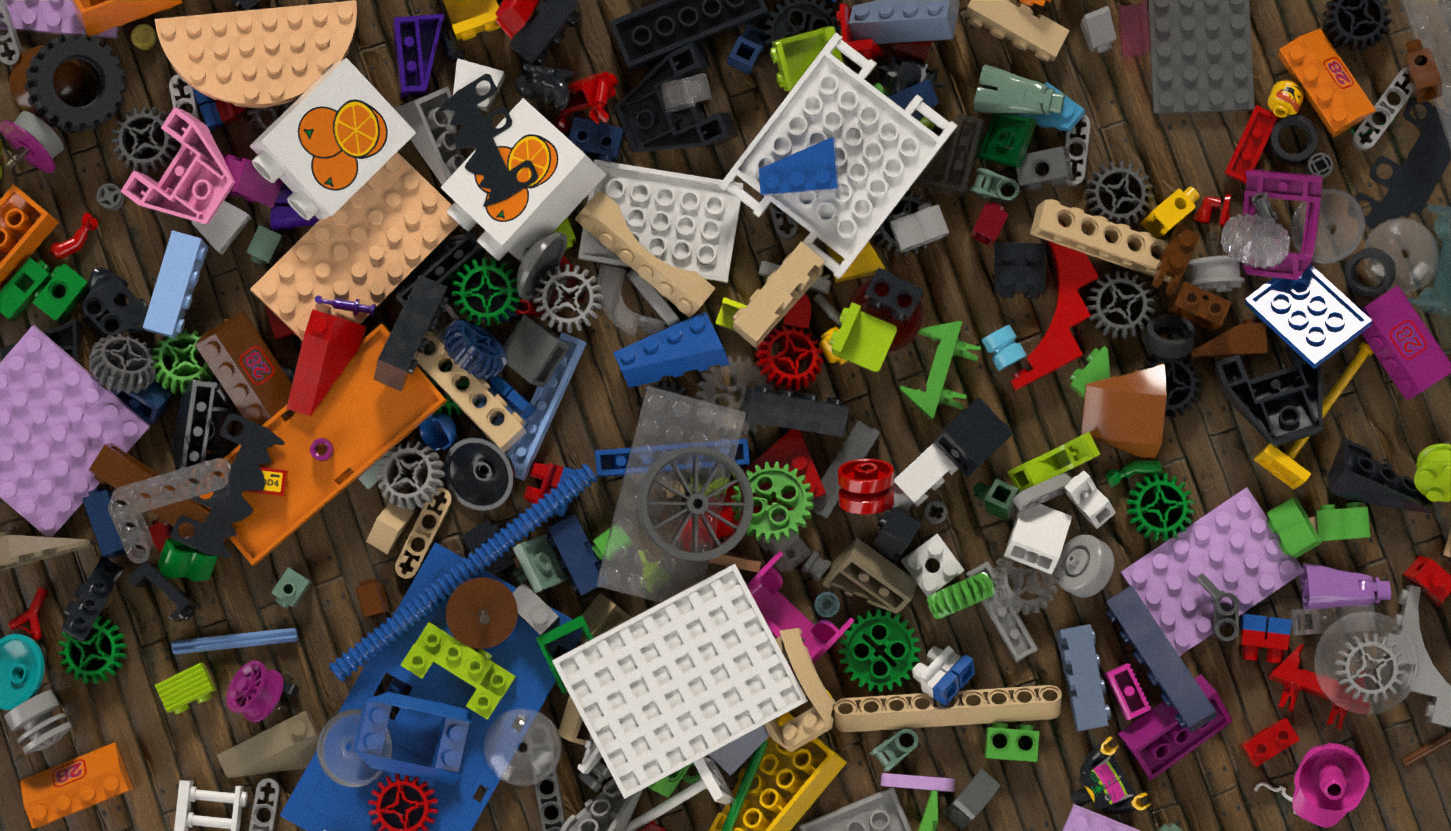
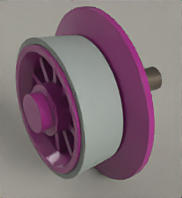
M22 111L14 123L9 121H2L0 123V131L3 137L16 151L4 164L8 170L12 171L17 164L25 159L41 171L46 173H53L56 166L53 158L64 150V146L59 136L46 122L30 112Z

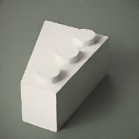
M933 443L894 479L892 487L894 488L895 504L892 508L896 507L905 513L913 504L918 507L928 498L925 493L930 488L935 491L945 482L943 476L947 472L952 475L959 468Z

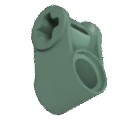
M976 169L977 177L973 187L969 189V193L1007 205L1016 201L1019 194V186L1015 180L988 169ZM984 179H986L983 188H981ZM1004 186H1010L1014 189L1015 193L1011 197H1005L1001 194L1000 190Z
M901 729L875 747L870 754L877 757L884 767L883 771L886 773L917 747L918 736L912 729ZM910 733L913 735L914 742L910 747H903L900 744L899 738L902 734ZM882 751H884L888 755V757L891 759L890 761L886 758Z

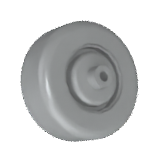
M1085 534L1072 538L1063 546L1060 558L1054 569L1058 585L1065 591L1080 598L1097 594L1111 578L1114 568L1113 552L1106 543L1092 535Z

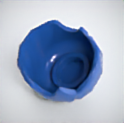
M441 412L433 413L419 425L420 436L424 443L430 446L433 451L448 449L457 440L456 424L448 415Z

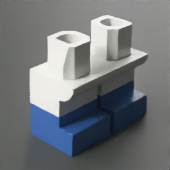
M933 646L927 654V661L931 663L929 667L920 662L912 669L913 678L921 683L922 691L944 706L959 692V688L962 689L975 675L973 658L967 655L961 657L955 654L950 646H947L944 650Z

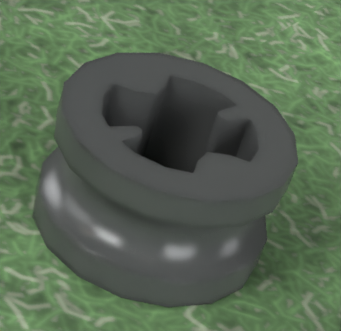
M940 501L930 502L924 510L925 519L932 524L943 522L947 517L946 506ZM931 506H935L936 509H942L943 513H940L942 516L940 519L937 520L936 517L931 518L929 516V512L932 511L930 510Z

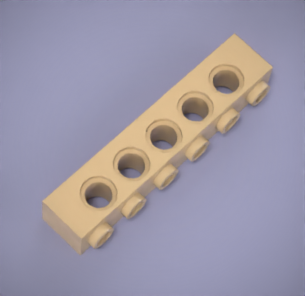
M1045 199L1037 206L1030 232L1033 236L1151 277H1155L1157 265L1169 241L1154 238V235L1148 232L1131 230V227L1125 224L1108 222V219L1103 216L1088 215L1080 208H1068L1053 199ZM1058 218L1064 221L1065 227L1059 224ZM1081 226L1087 229L1088 235L1082 232ZM1105 235L1110 237L1111 243L1106 241ZM1128 243L1133 245L1135 251L1130 250ZM1151 251L1156 253L1158 259L1152 256ZM1165 275L1163 281L1169 282L1171 277Z
M435 329L433 333L429 331L426 337L428 339L427 345H435V351L429 355L419 353L416 359L418 365L505 453L526 433L522 426L525 424L524 420L516 412L511 415L505 409L508 404L498 394L494 397L488 391L490 386L481 377L476 379L472 374H468L466 370L461 369L458 364L454 363V360L448 356V352L444 350V345L437 338L439 333ZM450 362L453 364L450 371H440L444 363ZM462 380L470 381L469 387L465 390L457 388ZM486 398L487 404L484 407H475L477 399ZM498 415L505 417L501 425H492L494 417Z

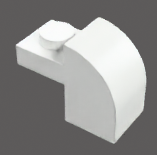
M1085 471L1073 477L1065 486L1068 498L1096 529L1116 513L1110 501L1096 488L1091 477Z

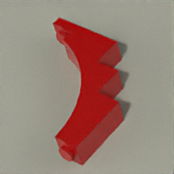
M1046 240L1054 259L1057 274L1056 305L1045 335L1037 347L1025 359L1031 371L1027 372L1026 368L1012 375L1014 380L1010 381L1009 384L1013 392L1083 355L1070 328L1091 317L1078 293V290L1099 278L1087 254Z

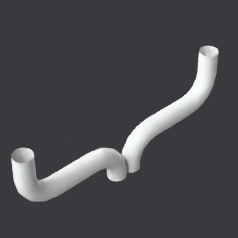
M1260 782L1254 788L1256 792L1260 786H1265L1274 792L1282 790L1284 798L1291 802L1293 799L1286 794V788L1281 785L1279 788H1274L1266 782Z

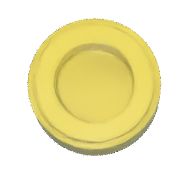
M139 24L132 30L131 40L137 48L148 50L156 44L157 33L150 25Z

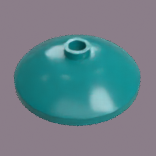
M11 634L0 639V709L11 711L18 705L35 697L44 676V657L39 645L32 638L21 634Z

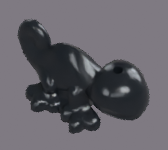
M523 64V69L529 71L531 75H517L515 87L518 94L529 99L539 97L544 103L554 100L556 109L559 111L564 110L570 101V90L565 82V78L573 77L575 72L546 66Z

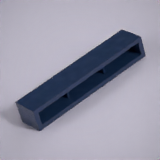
M1131 585L1107 600L1108 610L1105 612L1112 624L1118 623L1122 629L1119 631L1120 636L1126 645L1131 643L1136 650L1133 652L1135 659L1140 666L1145 664L1150 671L1147 673V676L1153 686L1159 685L1162 689L1161 698L1168 708L1173 706L1177 712L1174 717L1182 729L1187 727L1189 732L1192 733L1217 717L1216 710L1133 586Z

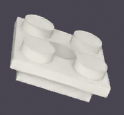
M938 533L900 560L911 576L918 581L917 584L927 598L965 571ZM930 558L936 559L939 562V570L935 573H930L925 568V563Z

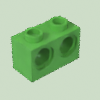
M993 723L992 727H986L984 758L1037 762L1039 731H1033V725L1018 724V729H1008L1007 723ZM1001 733L1006 738V744L998 749L993 745L992 739L996 734ZM1026 735L1031 739V747L1028 750H1021L1019 748L1018 740L1021 736Z

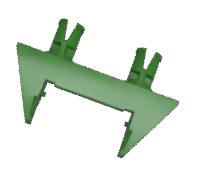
M962 321L921 328L916 332V334L933 339V341H940V345L937 347L926 384V392L920 391L921 389L916 390L900 386L899 390L930 420L934 419L937 406H940V404L963 410L964 407L963 404L953 399L965 400L967 395L947 390L943 386L952 357L956 355L977 362L978 356L968 351L980 352L981 346L959 341L958 335Z

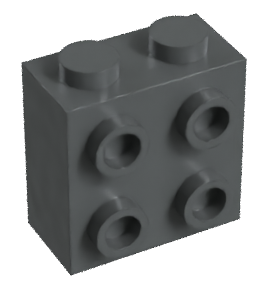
M523 315L516 323L515 329L508 340L501 347L506 350L508 357L506 364L529 383L544 388L571 345L539 320Z

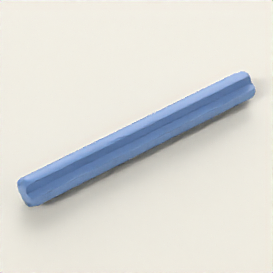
M296 628L176 640L172 641L171 647L173 654H185L296 642L298 640V632Z

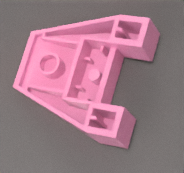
M174 107L161 129L182 143V147L159 183L149 175L133 171L120 192L140 206L209 225L236 182L207 125L189 112Z

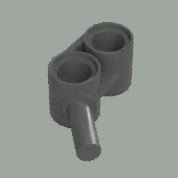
M1202 573L1196 581L1213 598V635L1219 641H1231L1237 637L1239 632V600L1233 593L1220 591ZM1223 597L1229 598L1232 602V608L1228 612L1220 607V601ZM1223 623H1228L1231 626L1232 632L1228 637H1224L1220 633L1219 629Z

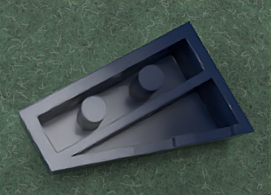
M575 514L548 528L550 534L547 535V539L553 549L558 548L561 554L558 560L564 572L569 570L573 578L569 582L576 594L580 593L581 596L585 597L610 584Z

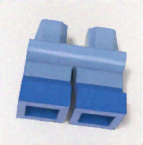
M499 375L489 381L491 385L488 391L494 397L498 394L508 404L505 409L511 415L516 412L525 422L537 409ZM479 398L481 402L477 405V408L484 407L487 404V399ZM498 415V418L492 425H501L505 417Z

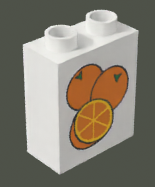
M345 58L333 64L250 145L258 155L252 160V164L269 182L274 183L280 178L293 193L287 198L288 203L301 217L310 220L315 215L320 220L333 216L416 132L358 69Z
M524 98L509 113L512 125L493 137L508 171L524 161L530 160L537 171V180L508 199L483 207L484 202L489 198L491 189L479 187L485 175L473 174L465 168L466 163L474 154L473 152L440 187L455 201L446 212L468 232L476 223L484 228L486 231L477 239V242L498 261L507 252H510L520 261L526 248L530 249L538 240L552 234L606 175ZM506 117L498 124L496 129L504 126ZM524 167L518 171L517 180L519 182H527L531 178L532 172L530 168Z

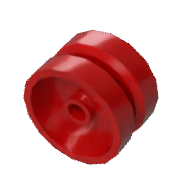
M857 459L842 464L838 468V485L841 487L839 489V506L843 510L855 514H876L891 509L895 504L894 488L892 487L894 484V467L888 462L877 459Z

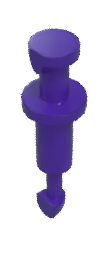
M320 295L315 297V302L318 304L332 305L334 309L351 311L354 316H357L358 312L369 313L371 317H374L376 304L371 306L360 304V299H356L353 302L336 298L333 301L322 299Z

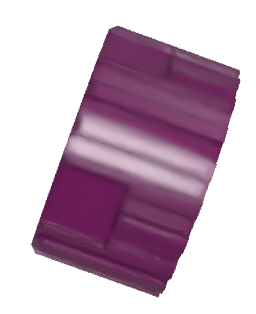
M324 438L316 439L310 447V454L318 461H328L333 456L334 445ZM320 444L327 446V452L324 455H319L317 452Z

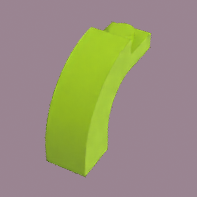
M1087 432L1008 471L1014 487L1018 488L1020 493L1027 488L1074 469L1099 456L1100 453L1090 432Z

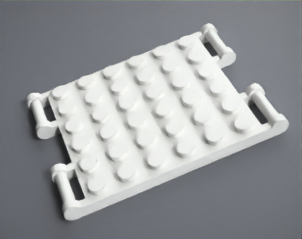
M835 33L729 171L719 187L724 191L728 190L754 210L753 214L757 217H760L765 212L771 202L811 232L803 243L825 260L824 265L834 272L833 275L836 278L840 279L958 125L953 121L948 122L922 102L923 98L919 95H916L907 108L903 110L865 80L877 63L872 59H866L845 43L841 35ZM835 48L859 65L862 70L859 74L855 73L834 57L831 52ZM915 110L919 111L943 130L941 135L937 136L911 116ZM831 137L836 139L840 189L764 196L762 201L759 202L733 182L739 176L760 193V168ZM819 238L845 258L841 265L814 245V241Z

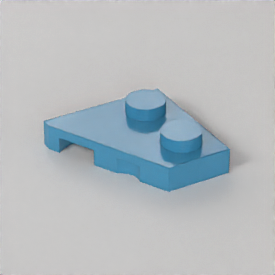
M1046 81L1045 85L1047 87L1055 89V93L1063 94ZM1065 95L1061 114L1050 112L1049 115L1045 113L1040 115H1018L1037 120L1036 124L1039 127H1054L1061 131L1070 132L1086 112L1085 109Z

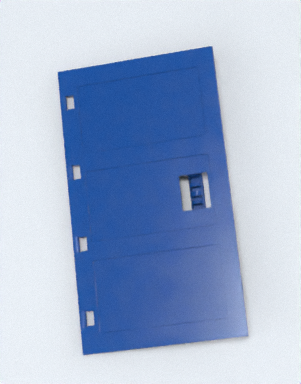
M435 542L397 608L396 613L400 612L399 608H405L407 602L410 604L413 597H419L418 593H424L426 587L429 589L432 582H438L437 578L440 577L442 579L445 572L448 574L451 567L453 569L457 567L456 563L461 564L463 557ZM486 570L483 572L479 571L477 577L473 576L471 578L484 577L497 580L504 584L512 593L517 589ZM450 596L446 597L447 601H441L439 607L435 606L433 612H427L428 616L425 617L423 615L420 622L416 621L414 627H408L409 631L406 632L404 630L402 632L403 635L401 637L397 636L395 642L390 641V646L387 647L385 645L382 652H376V657H370L371 660L367 661L279 816L306 831H378L382 826L381 822L376 825L372 824V821L377 819L378 816L377 814L369 815L368 812L370 810H376V805H369L368 802L369 800L377 801L378 797L373 796L371 792L372 790L382 791L377 785L378 782H382L387 786L386 776L389 775L393 782L396 779L393 772L370 768L353 751L364 700L373 697L385 674L389 673L394 678L386 690L387 692L402 695L408 684L413 687L408 695L410 697L469 709L466 705L477 688L435 662L423 679L401 666V663L413 644L420 637L428 622L454 637L446 621V607ZM550 607L560 618L547 632L573 619ZM519 614L515 628L506 640L494 647L483 649L492 655L490 659L492 662L515 675L516 678L489 720L471 710L473 723H469L458 772L462 775L454 785L421 778L418 782L421 785L424 781H428L429 784L425 791L435 790V793L430 795L429 799H438V803L431 804V809H438V813L429 814V817L435 819V823L432 824L427 821L425 823L429 827V831H472L556 682L536 640V637L540 636V634ZM580 629L549 644L548 647L552 656L558 646L566 649L564 654L573 650L581 638L583 630ZM392 706V707H391L390 714H391V712L393 711V709H394L395 706ZM401 708L394 720L390 718L388 720L381 757L431 767L442 717ZM519 715L527 718L520 733L512 728ZM401 774L402 780L405 779V775ZM404 785V790L410 800L423 799L415 788ZM482 785L488 789L479 803L473 796L478 787ZM396 787L391 789L385 796L383 807L395 802ZM402 799L401 804L391 808V810L402 811L401 814L405 815L406 809L416 806V804L405 803L406 800ZM424 807L412 811L410 815L411 827L421 819ZM384 814L386 820L391 825L403 829L400 817L397 814Z

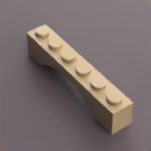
M601 189L575 218L602 245L609 248L622 262L630 266L642 279L651 284L662 296L666 297L689 318L692 317L715 290V287L697 272L671 266L648 252L629 230L622 216L620 206Z

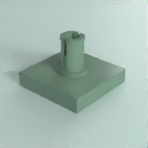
M547 534L513 547L521 564L520 567L513 570V575L516 576L524 572L523 575L515 579L518 583H524L526 580H529L535 594L569 580L558 560L555 550L547 539Z

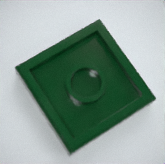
M993 113L977 158L986 162L1021 168L1037 120L1031 117L1008 113Z

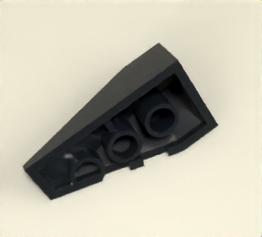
M1345 438L1341 441L1328 474L1329 492L1354 502L1430 514L1433 512V501L1428 500L1426 496L1419 492L1414 480L1408 476L1401 477L1392 470L1393 466L1388 462L1382 464L1371 457L1373 452L1366 447Z

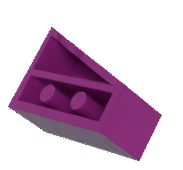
M222 154L236 182L228 195L245 197L247 201L253 203L257 201L273 208L283 181L278 178L274 183H271L255 169L252 160Z

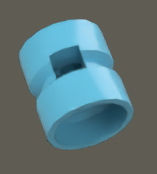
M1007 325L981 340L987 352L994 354L992 361L998 371L1013 365L1027 356L1022 345L1015 343L1017 336L1011 325Z

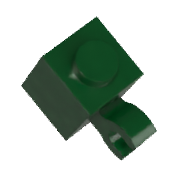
M995 479L991 488L981 482H977L973 488L975 492L973 496L981 501H985L987 513L1009 522L1017 508L1012 500L1019 494V489L998 479Z

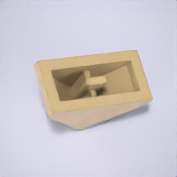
M389 502L377 517L366 542L388 555L414 514V511L408 507L401 509L398 507V503L392 505Z

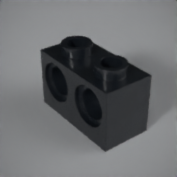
M878 268L865 292V300L868 301L867 304L877 310L883 308L890 312L889 315L892 318L901 322L904 319L910 322L924 296L923 289L881 268ZM878 286H885L888 288L889 293L886 296H878L875 293V289ZM902 297H906L911 300L912 304L907 308H902L898 305L897 301Z

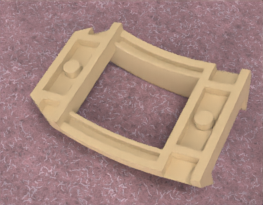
M799 628L779 630L781 636L775 640L787 663H791L802 688L814 707L782 726H779L775 719L764 724L771 738L789 752H793L832 729L834 718L831 717L832 707L836 705L835 700L831 699L815 670L808 649L803 644L801 638L802 631Z

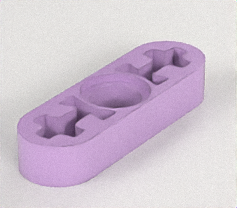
M881 773V786L955 792V779Z

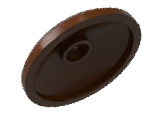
M44 45L33 47L24 52L14 64L10 74V91L14 101L20 109L36 115L34 113L36 109L27 100L29 93L25 91V83L27 82L25 75L27 68L31 65V59ZM78 60L63 62L57 67L53 75V86L56 94L64 103L72 107L78 105L85 89V75Z

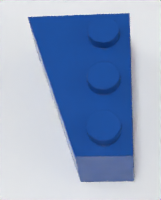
M831 137L760 168V194L762 196L840 189L836 139Z

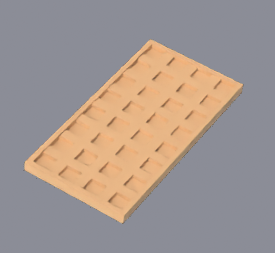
M396 152L333 216L320 219L250 288V291L302 341L312 309L361 324L370 315L369 313L358 312V315L354 316L351 311L334 309L332 305L318 304L315 302V297L320 295L322 299L333 301L336 298L353 302L356 299H360V304L368 306L376 304L377 308L460 224L446 212L451 204Z

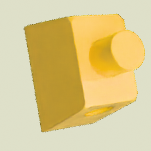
M1191 186L1184 192L1180 188L1177 189L1141 222L1142 226L1149 233L1153 234L1154 238L1161 239L1196 208L1194 202L1200 198L1199 193Z

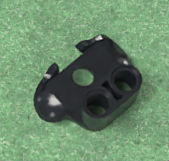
M103 267L95 269L89 277L88 286L90 292L82 306L81 319L99 338H107L109 334L116 337L117 334L121 335L127 331L134 333L142 331L149 308L143 298L138 300L126 288L128 283L112 271ZM117 295H125L129 303L124 307H120L115 304L114 298ZM93 307L98 309L99 313L90 314L87 309ZM112 325L117 331L108 332L104 327Z

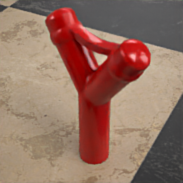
M41 587L38 588L29 610L8 622L11 630L16 628L22 629L31 634L33 640L41 639L38 612L48 590ZM29 621L31 631L21 627V625Z

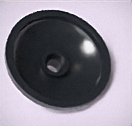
M478 436L464 438L454 444L445 457L443 467L446 475L444 476L445 482L452 495L463 505L474 510H492L499 507L510 497L515 485L514 466L509 455L506 452L503 453L492 440ZM484 465L488 467L489 472L484 469Z

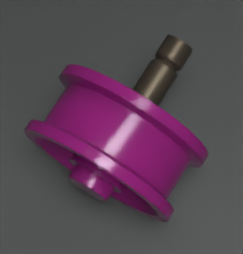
M257 660L246 663L235 674L229 685L226 696L228 709L234 713H243L244 717L251 722H259L265 719L274 708L285 713L289 708V704L280 700L283 690L282 675L276 670H266L265 665Z

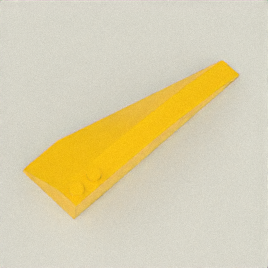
M786 712L779 716L776 721L779 726H782L795 717ZM769 736L766 739L769 743L732 831H790L847 762L818 737L793 752H789ZM747 767L745 769L742 768L737 776L739 780L732 791L734 798ZM733 802L725 805L722 812L717 814L709 831L722 830Z

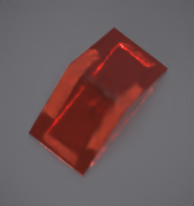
M933 40L890 43L889 50L898 56L925 63Z

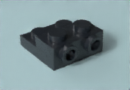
M995 242L993 293L999 294L1000 298H1014V294H1024V298L1038 299L1040 295H1044L1046 285L1045 243Z

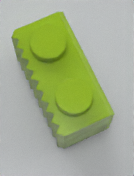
M199 663L155 684V688L167 713L175 712L176 715L190 709L188 704L196 700L200 704L213 698L211 693L217 691L204 663Z

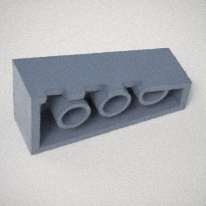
M871 1L852 7L849 26L854 41L873 39L877 44L953 39L960 1Z
M1091 624L1056 631L1075 730L1083 731L1108 726V720H1111L1109 705L1104 703L1103 695L1106 694L1104 680H1100L1099 669H1101L1099 655L1095 652L1094 644H1096L1094 630L1091 629Z

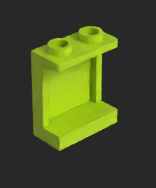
M833 26L772 42L773 48H770V54L773 63L777 62L779 68L776 77L780 88L783 87L784 91L788 92L794 88L836 33ZM835 48L831 54L843 63L841 52Z

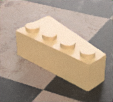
M971 0L964 16L968 18V23L978 28L984 26L991 30L990 34L999 39L1005 37L1013 41L1012 44L1015 47L1024 51L1029 49L1035 52L1037 58L1045 62L1049 60L1054 62L1070 31L1041 14L1035 17L1032 15L1033 10L1023 3H1015L1014 5L1011 3V0Z
M801 241L794 251L784 259L779 269L771 273L761 290L757 289L749 299L751 302L745 309L741 307L732 318L735 320L732 329L756 348L822 275L825 260Z

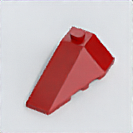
M312 309L304 333L286 409L308 416L314 414L329 393L330 388L338 377L340 378L351 359L359 352L366 326Z

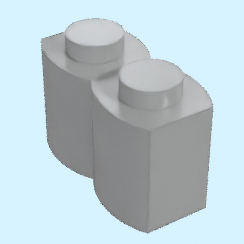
M927 203L918 207V212L909 215L908 212H903L893 217L894 221L890 223V227L900 253L949 235V230L939 205L932 206L931 203Z

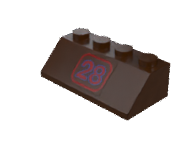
M245 312L204 333L196 342V348L243 418L260 424L272 418L288 404L292 383Z

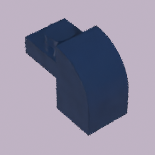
M747 24L742 36L738 37L728 57L727 65L751 75L765 48L762 43L768 40V37L761 35L763 30Z

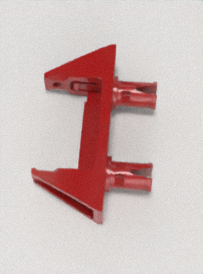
M1301 644L1267 675V679L1285 686L1278 708L1282 709L1288 700L1287 711L1293 712L1299 691H1304L1331 701L1333 705L1326 725H1332L1337 717L1335 728L1342 729L1347 709L1352 708L1365 712L1369 709V702L1365 703L1362 701V693L1357 700L1353 699L1355 690L1353 689L1351 692L1345 693L1344 690L1347 687L1345 684L1339 685L1336 680L1305 669H1298L1304 647ZM1359 664L1354 666L1353 672L1359 668ZM1363 677L1354 680L1357 685L1366 689Z

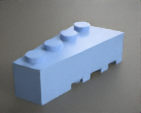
M172 230L143 328L146 331L174 339L177 338L178 333H182L185 325V319L183 318L186 310L190 308L192 293L198 282L199 274L209 248L201 238Z

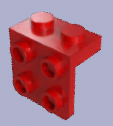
M846 3L840 4V11H837L836 16L838 26H841L842 40L868 60L872 59L877 63V60L884 59L883 49L873 39L854 41L849 26L852 9Z

